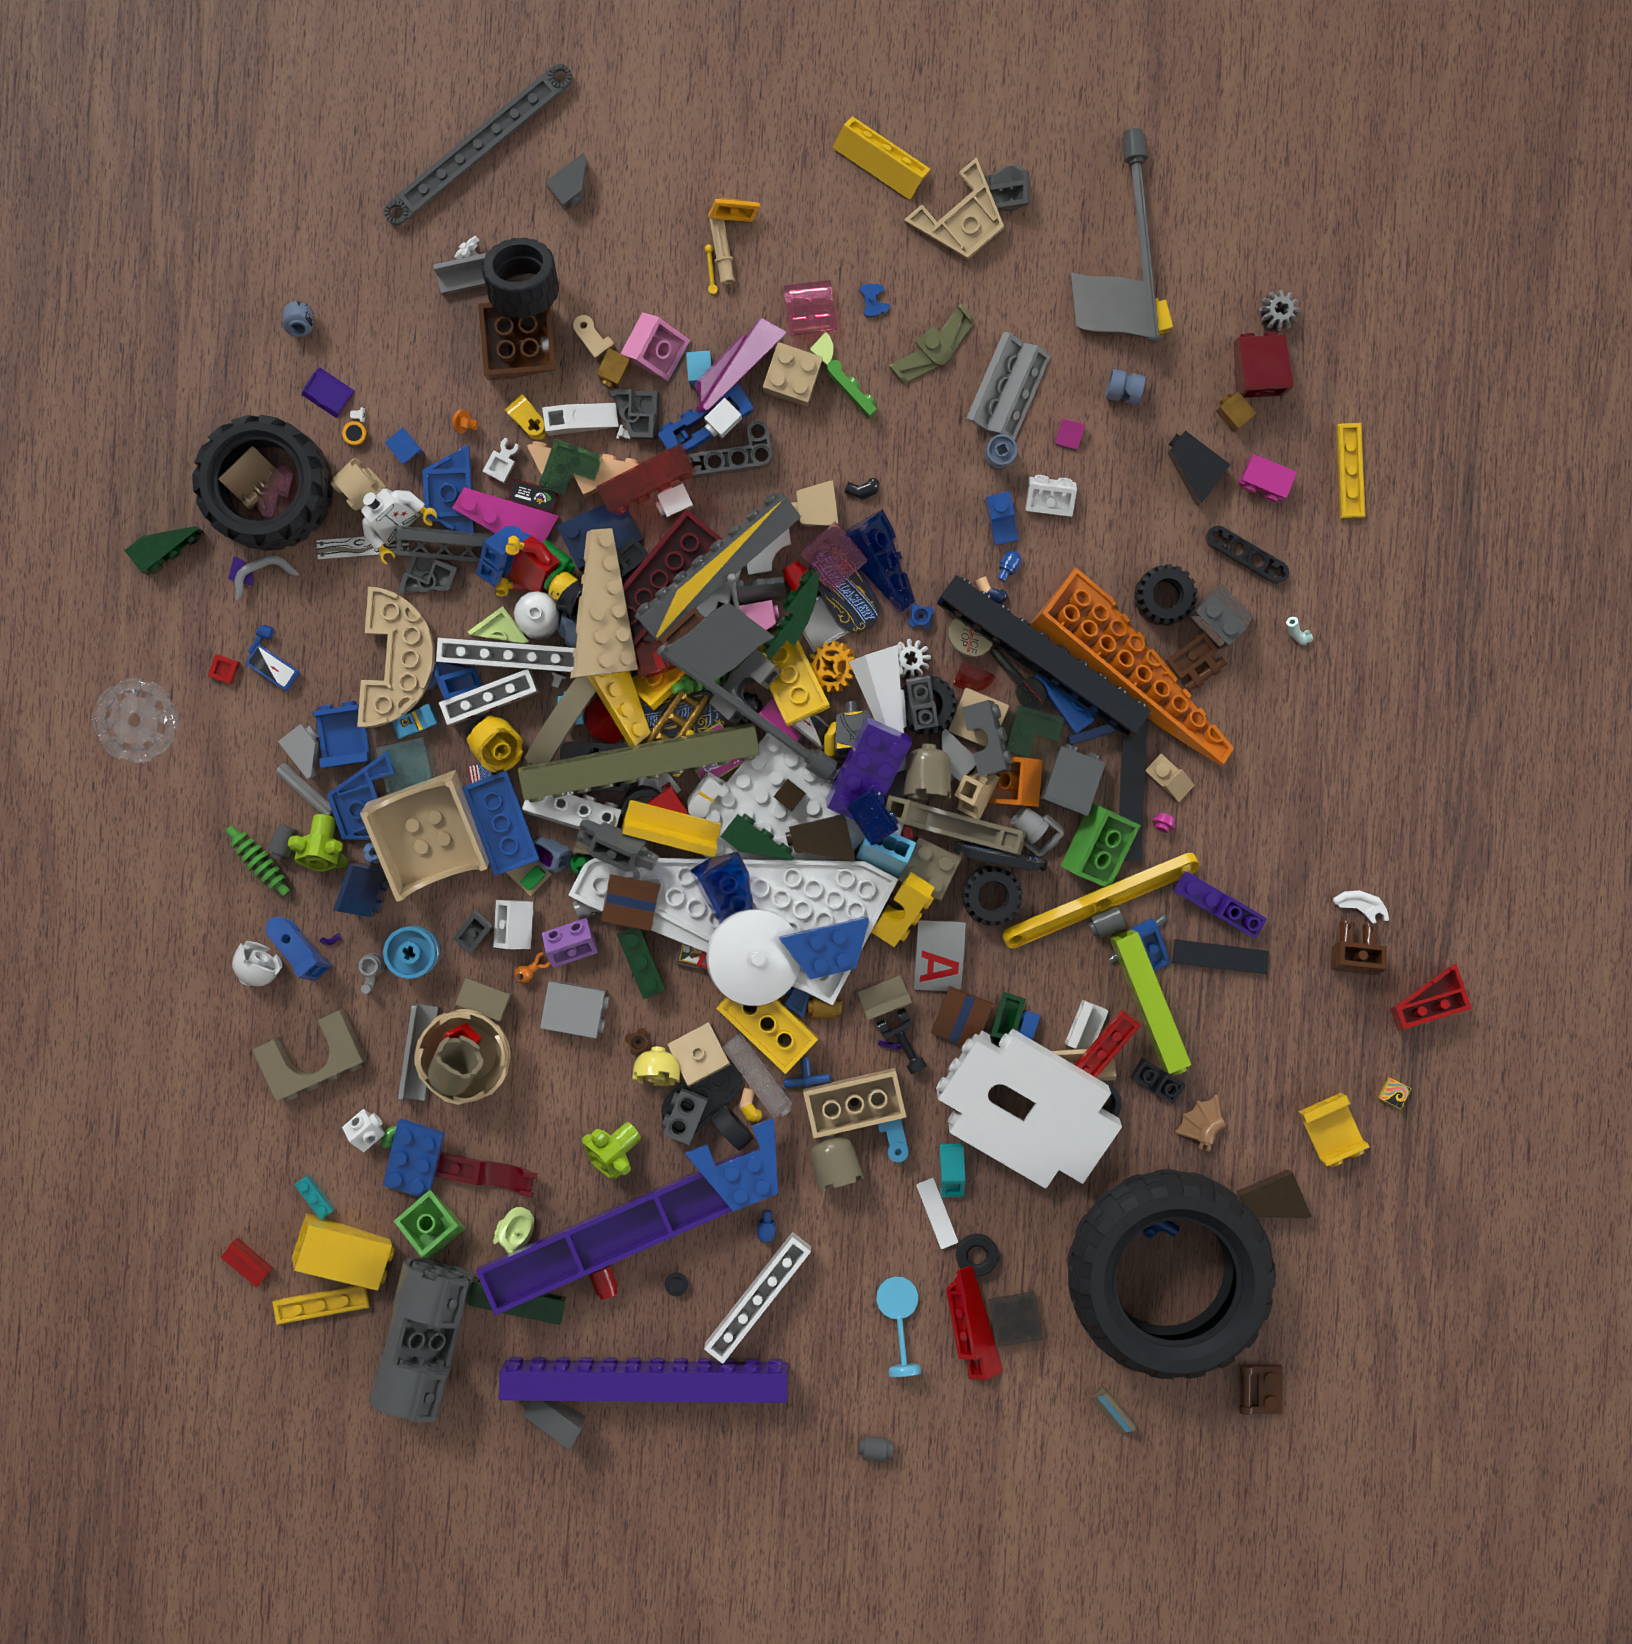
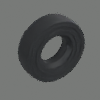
M970 1234L958 1244L956 1260L960 1269L972 1266L975 1276L982 1277L989 1274L997 1265L998 1249L993 1240L988 1236ZM975 1246L982 1247L986 1251V1258L980 1264H974L968 1259L969 1250Z

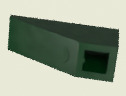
M197 526L144 535L124 551L141 573L154 575L162 570V564L166 561L177 558L185 546L195 544L201 538L199 535L204 531Z
M745 813L742 816L737 814L720 836L741 852L786 860L794 859L791 855L793 852L791 848L783 842L780 845L772 840L774 835L765 828H762L760 831L753 826L756 821Z

